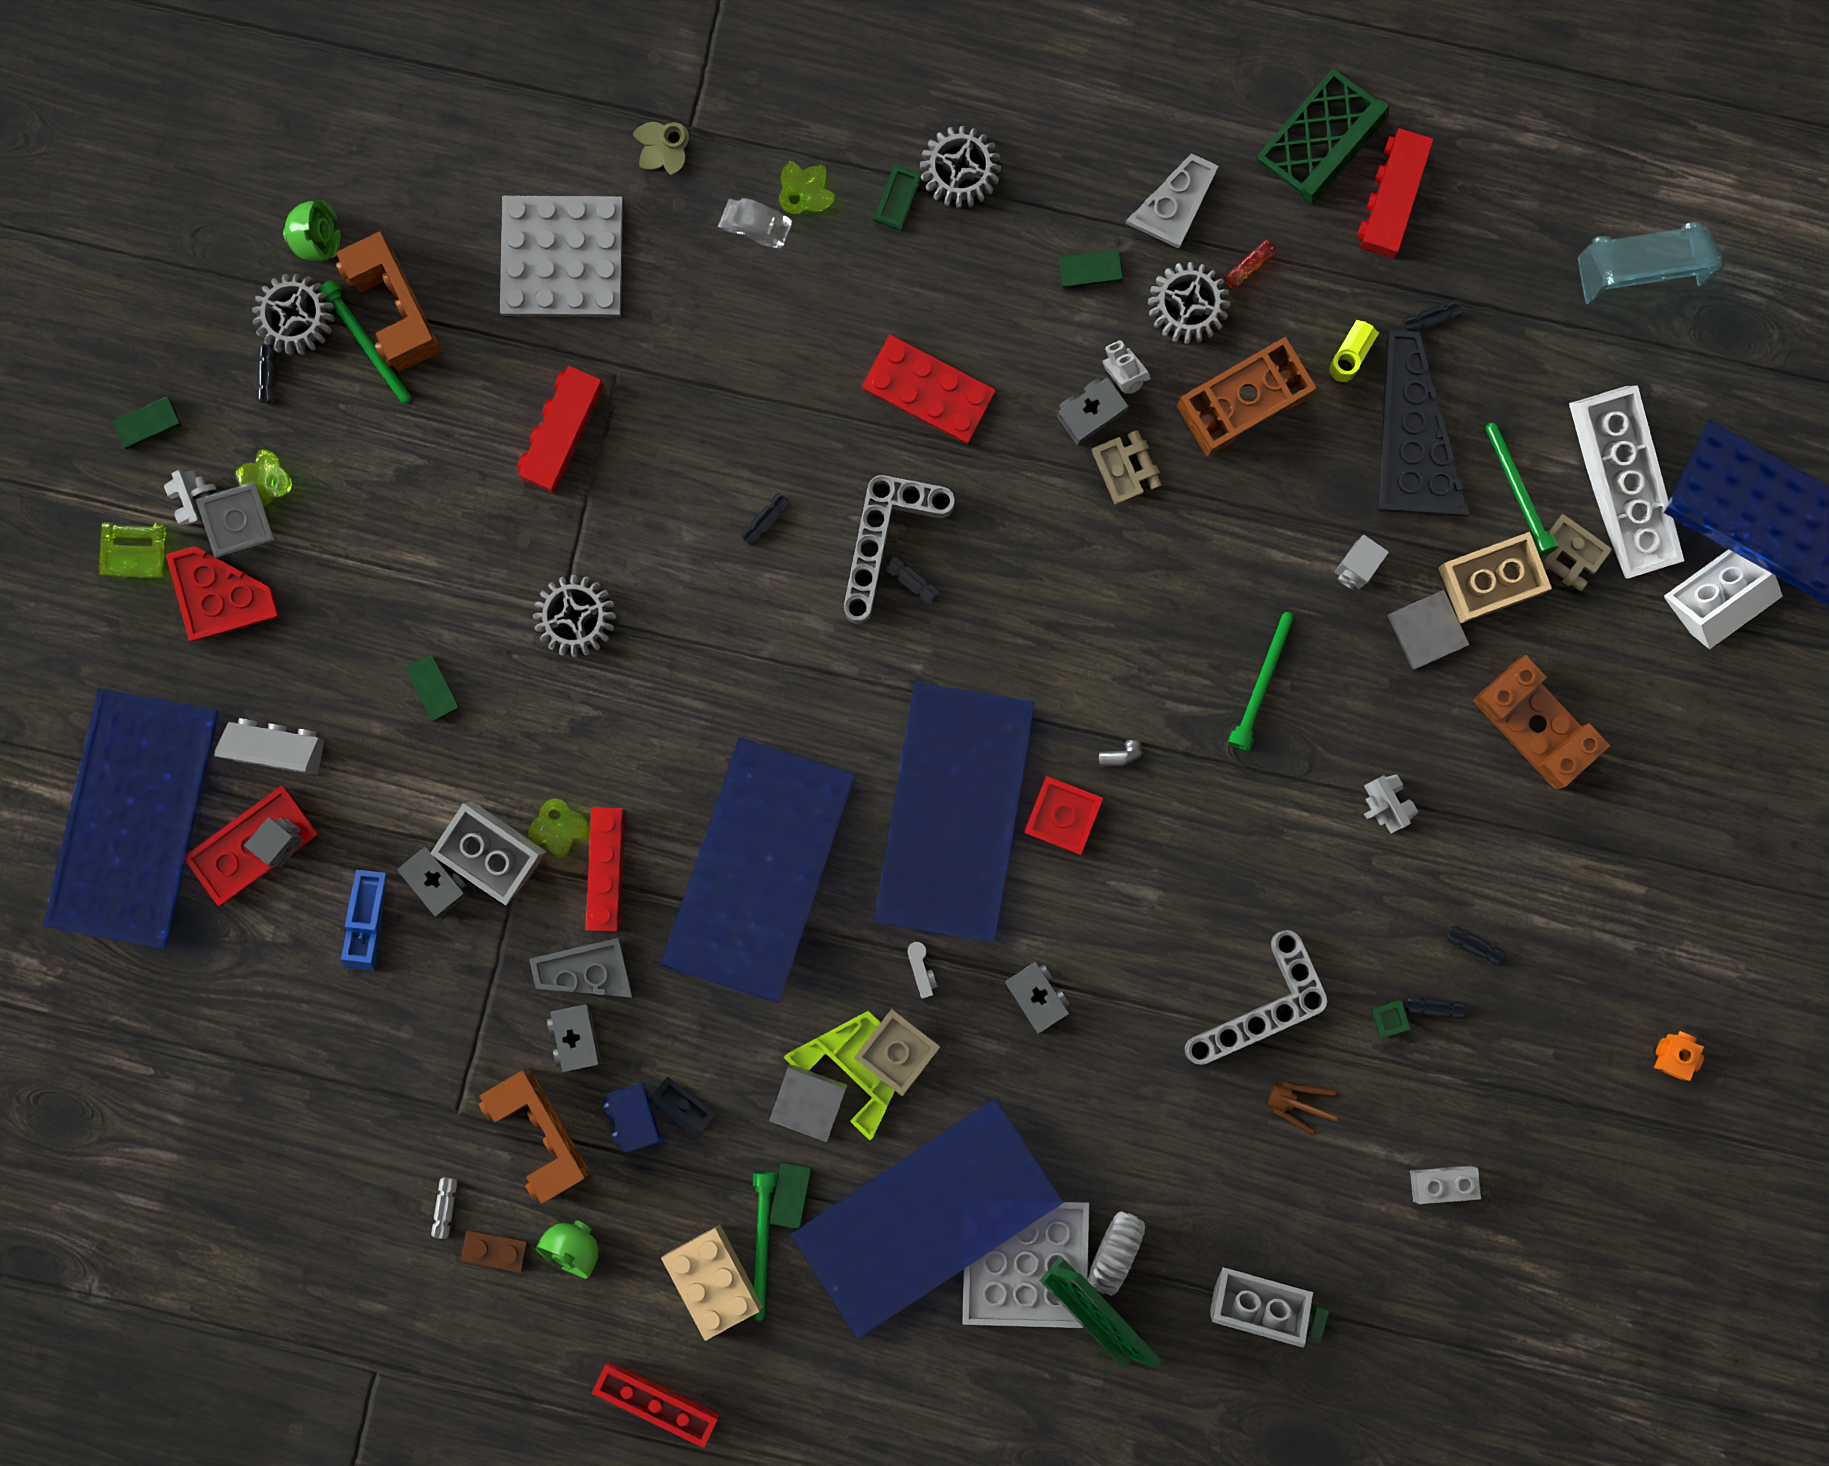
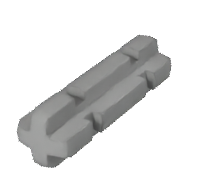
M443 1177L439 1182L438 1190L441 1192L437 1195L434 1213L436 1223L433 1224L431 1235L435 1238L446 1239L449 1236L450 1225H448V1222L452 1218L455 1200L453 1193L456 1192L457 1180L453 1178Z

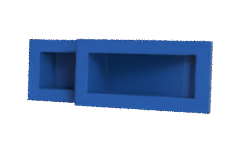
M356 870L345 922L346 935L341 955V962L344 968L375 970L384 911L386 873Z

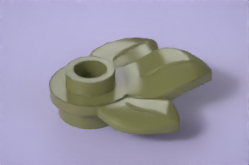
M648 122L634 131V138L645 145L639 160L641 169L655 170L664 166L670 175H674L683 167L686 160L684 149L688 145L689 134L682 124L672 122L664 126L657 122ZM673 134L680 136L679 141L676 143L669 141V137Z

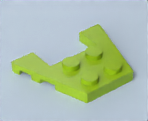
M867 1011L789 1052L783 1058L791 1065L808 1071L824 1054H827L872 1097L850 1121L863 1135L871 1140L895 1090L854 1059L881 1023L873 1014Z

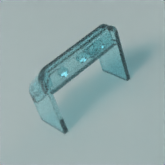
M1700 222L1685 224L1682 226V229L1611 240V236L1597 237L1592 240L1593 244L1589 245L1578 257L1586 304L1592 303L1605 289L1695 275L1698 287L1704 286L1724 268L1722 254L1707 226H1701Z

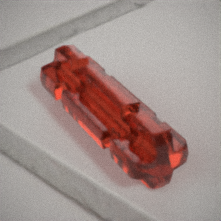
M1267 239L1263 240L1256 250L1253 249L1236 265V269L1232 268L1225 275V282L1233 289L1238 287L1243 282V278L1249 277L1263 264L1264 259L1267 260L1274 254L1276 249L1273 244Z

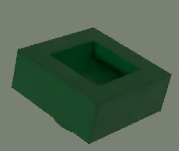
M1401 1000L1370 1009L1379 1038L1410 1030Z
M1313 1304L1308 1322V1337L1321 1341L1329 1310L1326 1307Z

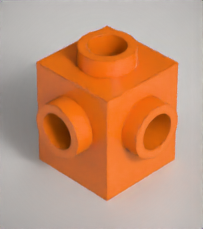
M1679 1031L1678 1035L1667 1034V1037L1662 1038L1657 1046L1656 1055H1658V1059L1654 1068L1680 1080L1690 1081L1694 1071L1697 1072L1703 1063L1704 1055L1701 1053L1704 1047L1696 1044L1697 1038Z

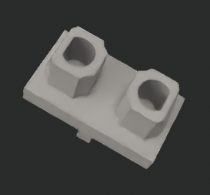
M1121 340L1106 346L1105 350L1108 358L1102 361L1104 368L1122 392L1127 394L1135 393L1141 388L1143 381L1151 379L1146 368L1129 348L1126 349L1125 344Z
M177 470L171 473L173 479L164 485L165 491L171 500L181 498L184 506L175 511L174 515L177 523L186 526L203 524L196 499L216 493V485H206L203 476L197 477L196 471L183 472L182 470Z
M1383 775L1364 785L1370 796L1366 801L1371 808L1370 811L1364 814L1366 819L1375 816L1380 826L1386 824L1390 833L1411 824L1410 820L1418 813V810L1412 801L1407 800L1400 804L1395 793L1403 789V784L1398 775L1389 777Z

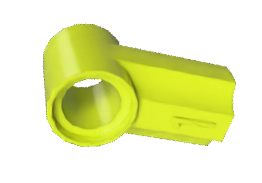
M1359 320L1355 321L1329 367L1330 374L1336 381L1347 382L1357 373L1379 334L1372 325ZM1338 361H1348L1352 366V370H1342L1338 365Z

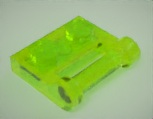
M103 522L101 527L99 575L108 577L162 578L164 541L166 539L165 524H154L153 527L117 526L113 522ZM114 537L152 539V546L113 545Z

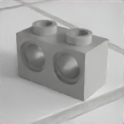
M1363 534L1352 546L1334 573L1339 575L1338 580L1346 587L1360 589L1369 581L1389 552Z
M1460 1166L1410 1170L1413 1202L1428 1204L1481 1199L1477 1167Z

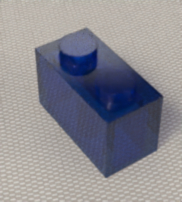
M644 1082L606 1094L607 1100L603 1101V1105L608 1119L613 1117L616 1129L612 1130V1135L617 1148L622 1147L623 1153L662 1141L651 1103L648 1102L649 1097Z

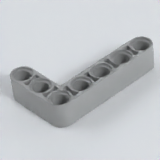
M878 475L869 482L844 602V612L850 622L862 624L871 616L892 509L935 518L948 517L954 509V496L949 489L885 475ZM879 484H884L889 487L890 493L887 497L879 498L874 495V488ZM908 490H914L919 493L920 498L916 503L909 504L903 500L904 493ZM944 496L950 503L947 508L939 510L933 506L932 502L935 497ZM878 513L884 517V522L880 527H871L867 523L868 517ZM866 543H874L878 547V552L873 557H866L861 552L862 547ZM861 572H867L872 576V582L866 587H861L855 582L856 576ZM856 601L864 603L867 607L866 612L861 616L852 615L849 611L852 603Z
M1288 930L1276 933L1271 940L1272 952L1291 994L1192 1037L1185 1045L1186 1057L1191 1062L1200 1065L1207 1064L1315 1016L1325 1009L1327 1005L1326 994L1298 934ZM1283 936H1289L1293 940L1294 946L1289 953H1284L1279 948V940ZM1296 964H1301L1306 969V976L1302 981H1296L1292 977L1291 970ZM1309 992L1316 993L1319 998V1004L1314 1009H1308L1304 1004V997ZM1282 1004H1286L1291 1009V1016L1285 1022H1281L1276 1017V1010ZM1257 1016L1263 1021V1029L1258 1034H1252L1248 1029V1022L1251 1018ZM1226 1029L1232 1030L1236 1037L1235 1042L1228 1047L1223 1046L1220 1042V1034ZM1201 1041L1206 1044L1208 1051L1204 1058L1196 1059L1192 1055V1047L1195 1043Z

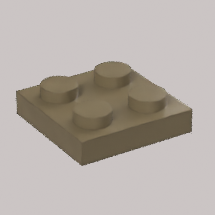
M891 1009L854 1059L903 1096L940 1046Z

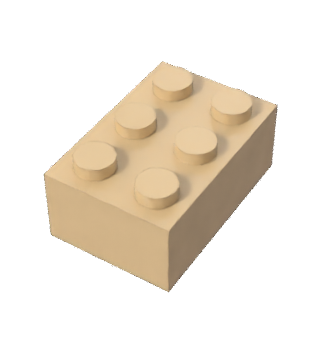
M1530 532L1448 561L1438 568L1460 624L1544 594L1552 589Z
M721 1225L675 1248L661 1258L705 1341L758 1313L763 1308Z

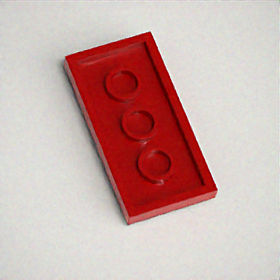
M889 335L861 387L862 390L967 445L996 393L995 389L892 335Z
M281 785L183 857L218 907L226 904L275 868L265 864L244 846L268 817L289 819L301 829L298 834L305 840L295 852L320 835L284 785Z

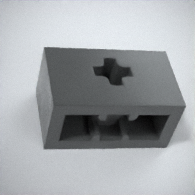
M1108 377L1103 381H1100L1098 378L1084 387L1085 393L1076 399L1073 395L1059 405L1061 410L1058 411L1057 418L1077 446L1125 414L1129 406ZM1086 404L1090 407L1097 406L1095 415L1092 412L1085 413Z
M268 817L244 846L268 866L282 867L305 839L298 834L301 829L291 820H285L282 817L279 819Z
M425 846L400 866L397 871L435 917H441L468 895L464 889L467 884L456 871L451 873L443 862L430 854L432 849ZM431 874L441 875L438 879V882L441 884L440 886L429 884L432 881Z
M1033 962L1004 981L1036 1033L1039 1034L1068 1015L1066 1007L1070 1004L1061 990L1055 992L1049 984L1053 977L1045 965L1042 964L1038 967L1037 963ZM1034 988H1037L1039 991L1045 989L1047 992L1044 996L1045 1003L1042 1005L1038 1001L1034 1003L1031 1001V998L1034 996L1032 991Z
M590 1004L551 1011V1018L547 1019L550 1037L555 1036L557 1048L553 1049L556 1067L561 1066L562 1072L602 1064ZM572 1029L574 1034L580 1035V1040L576 1041L575 1048L572 1043H567L566 1037L571 1035L570 1030Z

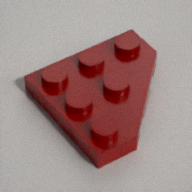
M196 546L166 554L190 642H196L280 618L272 588Z

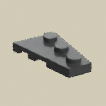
M620 938L529 959L536 989L633 998Z

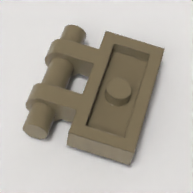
M1138 430L1128 434L1131 445L1124 448L1120 437L1091 450L1115 505L1143 494V489L1140 485L1141 481L1147 480L1151 490L1162 486L1158 476L1160 471L1157 465H1153L1147 451L1149 449L1147 441L1142 440ZM1135 455L1142 467V470L1136 473L1129 460V457Z
M1561 514L1549 530L1550 535H1554L1559 548L1548 555L1540 557L1546 571L1550 569L1562 578L1561 582L1568 587L1572 585L1579 591H1582L1588 581L1579 576L1580 572L1585 569L1593 575L1612 548L1570 518ZM1560 553L1575 562L1570 569L1557 560Z

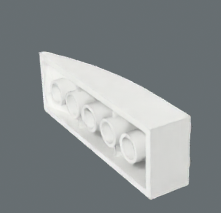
M1624 386L1569 403L1592 488L1625 578L1628 579L1683 562L1681 546L1638 386Z

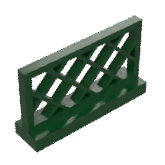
M1333 68L1257 155L1256 160L1302 194L1303 200L1312 206L1388 119L1389 105L1382 99L1377 101ZM1335 80L1344 87L1345 95L1327 97L1326 88ZM1362 100L1369 107L1363 113L1350 114L1349 101ZM1345 102L1347 115L1329 117V103ZM1324 104V118L1308 119L1307 110L1312 105ZM1357 120V121L1351 126V121ZM1347 121L1348 131L1344 135L1331 137L1330 123ZM1326 124L1327 137L1310 139L1308 126ZM1305 126L1306 140L1288 142V132L1292 128ZM1285 137V142L1279 143ZM1328 144L1329 153L1325 158L1312 159L1311 145ZM1307 146L1308 160L1290 161L1289 148ZM1286 148L1287 162L1273 163L1267 158L1273 150ZM1312 165H1318V166L1313 170ZM1309 166L1310 175L1302 184L1292 177L1291 168Z
M1059 1258L1039 1280L1120 1367L1125 1368L1131 1360L1154 1368L1161 1364L1162 1360L1065 1259Z

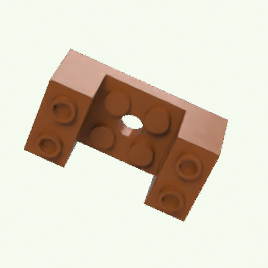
M380 231L336 252L340 262L336 263L337 269L349 287L355 286L362 293L385 282L394 297H399L395 304L402 318L405 319L375 333L379 340L375 347L381 359L385 360L388 367L393 365L398 372H401L442 352L391 245Z
M1285 336L1180 397L1176 407L1208 458L1232 444L1238 435L1281 410L1287 412L1308 400L1317 388ZM1245 386L1252 387L1256 391V399L1251 402L1244 401L1240 397V389Z
M1525 655L1511 664L1472 701L1544 779L1557 790L1566 787L1610 745L1590 723L1581 726L1542 684L1547 677ZM1533 716H1539L1544 720L1545 727L1541 733H1535L1529 727V721Z
M531 1068L518 1072L479 1095L483 1101L479 1103L483 1114L488 1120L492 1118L494 1122L504 1120L528 1105L530 1108L527 1111L528 1117L535 1127L540 1126L543 1130L545 1137L542 1140L551 1155L556 1153L558 1156L557 1159L526 1176L529 1182L526 1184V1188L534 1201L539 1199L542 1204L591 1175L590 1170Z

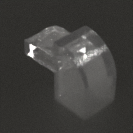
M742 198L741 201L729 199L718 227L726 232L747 235L760 245L782 249L793 221L773 208L747 198Z

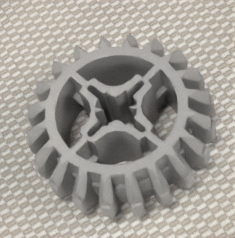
M960 126L959 134H954L953 128L950 127L948 128V137H945L941 132L937 133L939 143L929 140L928 147L930 150H923L922 157L926 161L920 162V169L926 172L921 174L922 181H930L926 185L928 192L937 189L934 194L935 200H939L943 195L946 196L944 201L946 206H949L953 199L956 200L957 208H961L962 200H967V205L972 207L973 197L983 202V192L992 194L993 188L990 184H998L999 177L995 174L1001 172V165L996 164L1000 160L999 153H991L995 149L994 143L984 145L987 135L983 134L978 139L976 138L977 130L975 128H972L970 134L967 135L965 134L964 126ZM962 146L957 154L946 153L942 155L950 148ZM972 149L983 159L985 170L978 168L979 165L971 161ZM965 157V168H962L956 178V166H959ZM936 164L943 166V170L950 173L949 185L944 183L938 176L935 168ZM979 179L976 184L970 187L959 188L960 184L965 180L975 181Z
M1193 262L1188 263L1187 270L1185 271L1180 263L1176 264V274L1170 268H1167L1164 272L1166 278L1162 276L1156 278V283L1160 287H1151L1150 293L1156 297L1148 299V305L1155 307L1150 310V317L1160 316L1154 322V326L1157 328L1164 324L1166 327L1162 335L1167 336L1170 331L1174 332L1172 339L1174 342H1177L1180 335H1183L1185 344L1190 343L1192 335H1194L1195 341L1200 343L1202 341V332L1206 337L1211 338L1213 336L1211 327L1215 330L1221 329L1222 324L1219 320H1226L1228 316L1222 309H1227L1230 306L1229 301L1222 300L1228 296V290H1218L1224 283L1223 279H1218L1214 282L1212 279L1216 272L1211 270L1208 275L1204 274V264L1199 266L1198 271H1194ZM1192 282L1185 291H1169L1177 283ZM1200 285L1210 294L1213 306L1208 305V301L1200 297ZM1193 291V304L1196 305H1192L1190 309L1188 308L1186 315H1184L1185 301ZM1164 300L1170 301V305L1178 310L1179 317L1177 321L1167 312ZM1205 314L1209 316L1202 323L1186 325L1188 318L1193 315L1203 316Z
M283 274V283L280 284L274 278L271 280L274 286L272 289L262 286V290L266 294L265 297L255 296V300L261 306L252 308V312L259 316L253 319V324L260 327L257 330V334L260 337H265L264 343L267 346L274 344L276 352L280 353L285 348L286 353L292 355L296 347L298 353L304 355L306 345L312 351L316 349L313 343L316 339L320 343H325V339L321 334L322 332L331 333L332 331L326 323L335 321V317L328 314V312L334 310V306L332 303L322 302L327 294L326 292L316 293L321 284L316 283L313 285L311 277L307 276L302 281V277L299 274H295L291 282L289 276ZM291 293H297L293 294L287 302H279L282 297ZM308 296L312 297L315 302V319L306 313L308 305L306 300ZM272 311L277 312L281 316L279 324L281 329L279 333L275 332L272 325ZM284 311L288 313H295L297 311L303 318L299 316H292L290 318ZM300 327L309 328L307 331L300 335L290 336L294 335L296 330Z
M576 575L571 576L570 585L567 584L564 577L559 578L560 588H557L551 582L549 583V588L553 592L550 595L545 591H541L540 595L546 599L545 604L535 602V607L543 610L542 613L533 614L535 620H543L542 623L535 626V630L537 632L546 630L540 637V640L547 642L552 639L548 647L550 650L554 651L560 644L559 654L562 656L566 655L568 648H571V656L574 658L578 656V648H581L583 654L587 656L590 654L588 645L592 644L596 650H599L600 645L596 640L599 637L605 642L609 640L602 632L604 629L608 631L614 630L613 625L606 623V620L616 618L615 613L606 612V610L614 607V603L612 601L603 602L609 595L606 590L596 594L600 589L598 582L593 583L588 588L590 583L588 577H584L580 585H578V577ZM572 593L586 594L593 598L596 604L592 606H579L576 604ZM563 597V611L551 619V612L555 603ZM571 606L578 613H582V616L578 617L580 619L577 622L578 627L570 619H567L568 615H570L569 612L572 611ZM595 614H598V621L594 630L586 636L585 623L588 619L594 617ZM572 627L577 640L563 639L556 635L553 628Z
M1121 1211L1114 1216L1090 1267L1087 1280L1096 1291L1102 1294L1106 1293L1112 1296L1122 1286L1145 1233V1223L1130 1213L1127 1214Z

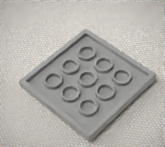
M502 196L500 315L621 317L623 198L614 196Z
M966 1199L963 1325L1083 1328L1039 1280L1059 1258L1065 1259L1077 1273H1080L1087 1280L1089 1202Z

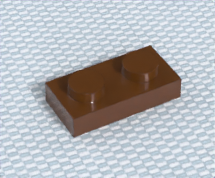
M466 1230L460 1261L521 1273L523 1271L528 1241Z

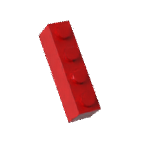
M1400 128L1394 137H1388L1383 152L1388 155L1385 165L1380 164L1375 177V182L1379 183L1377 193L1371 192L1366 206V210L1371 212L1368 221L1362 220L1357 238L1362 239L1360 249L1392 259L1398 253L1433 142L1432 138Z
M569 365L565 372L561 371L554 385L557 391L553 399L549 398L546 401L542 410V415L545 417L540 427L535 426L531 433L529 442L532 445L528 454L523 453L517 464L518 476L522 480L555 494L604 388L602 380Z
M591 807L586 930L620 932L626 810L622 808Z
M610 1360L604 1366L592 1391V1394L702 1448L705 1447L720 1415Z

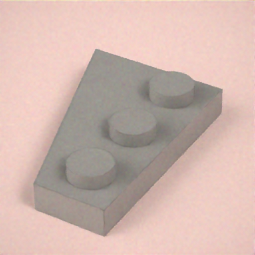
M1191 153L1166 181L1145 200L1141 207L1126 220L1125 224L1176 248H1180L1218 166Z

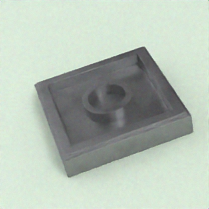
M255 482L196 499L215 558L274 540Z
M1444 590L1387 615L1412 670L1469 645Z
M789 1064L769 1121L827 1142L847 1085Z

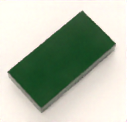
M894 164L874 215V222L902 231L921 182V173Z
M1118 249L1059 257L1063 289L1118 282L1123 279Z
M168 396L112 421L126 450L181 426L178 415Z
M432 654L405 667L432 722L460 709Z
M781 1162L769 1221L770 1224L800 1229L811 1167Z

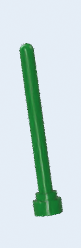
M335 279L325 282L316 292L317 294L326 292L327 295L322 302L333 304L337 314L400 402L408 404L411 401L410 393L392 368L388 367L385 360L381 359L374 343L342 300L343 295L340 285Z
M1495 423L1487 424L1486 432L1534 535L1533 541L1540 557L1548 555L1557 550L1559 545L1554 535H1550L1549 531L1544 530L1498 426Z
M1291 612L1283 613L1241 725L1237 726L1235 731H1231L1228 743L1234 747L1246 751L1251 750L1255 740L1252 737L1254 732L1251 730L1294 620Z
M773 1172L753 1173V1186H756V1192H759L754 1290L763 1306L758 1313L753 1315L754 1320L758 1322L765 1318L771 1193H774V1187H777L778 1173Z

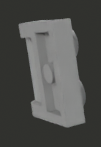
M914 942L908 947V956L922 999L932 996V989L937 988L933 971H926L924 966L925 946L920 942Z

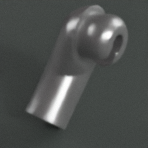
M1127 740L1125 742L1126 751L1100 752V766H1124L1141 758L1143 753L1141 751V742L1139 740Z

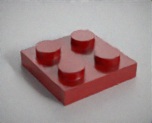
M1046 776L1024 833L1081 855L1103 798Z

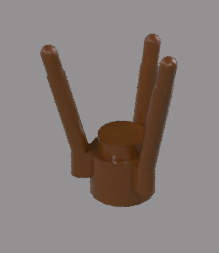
M1285 1081L1282 1085L1274 1084L1267 1106L1274 1108L1272 1113L1282 1116L1309 1135H1314L1315 1131L1286 1110L1292 1112L1293 1107L1333 1122L1339 1121V1118L1335 1115L1297 1101L1298 1094L1292 1093L1293 1091L1323 1096H1336L1337 1092L1335 1090L1293 1085Z

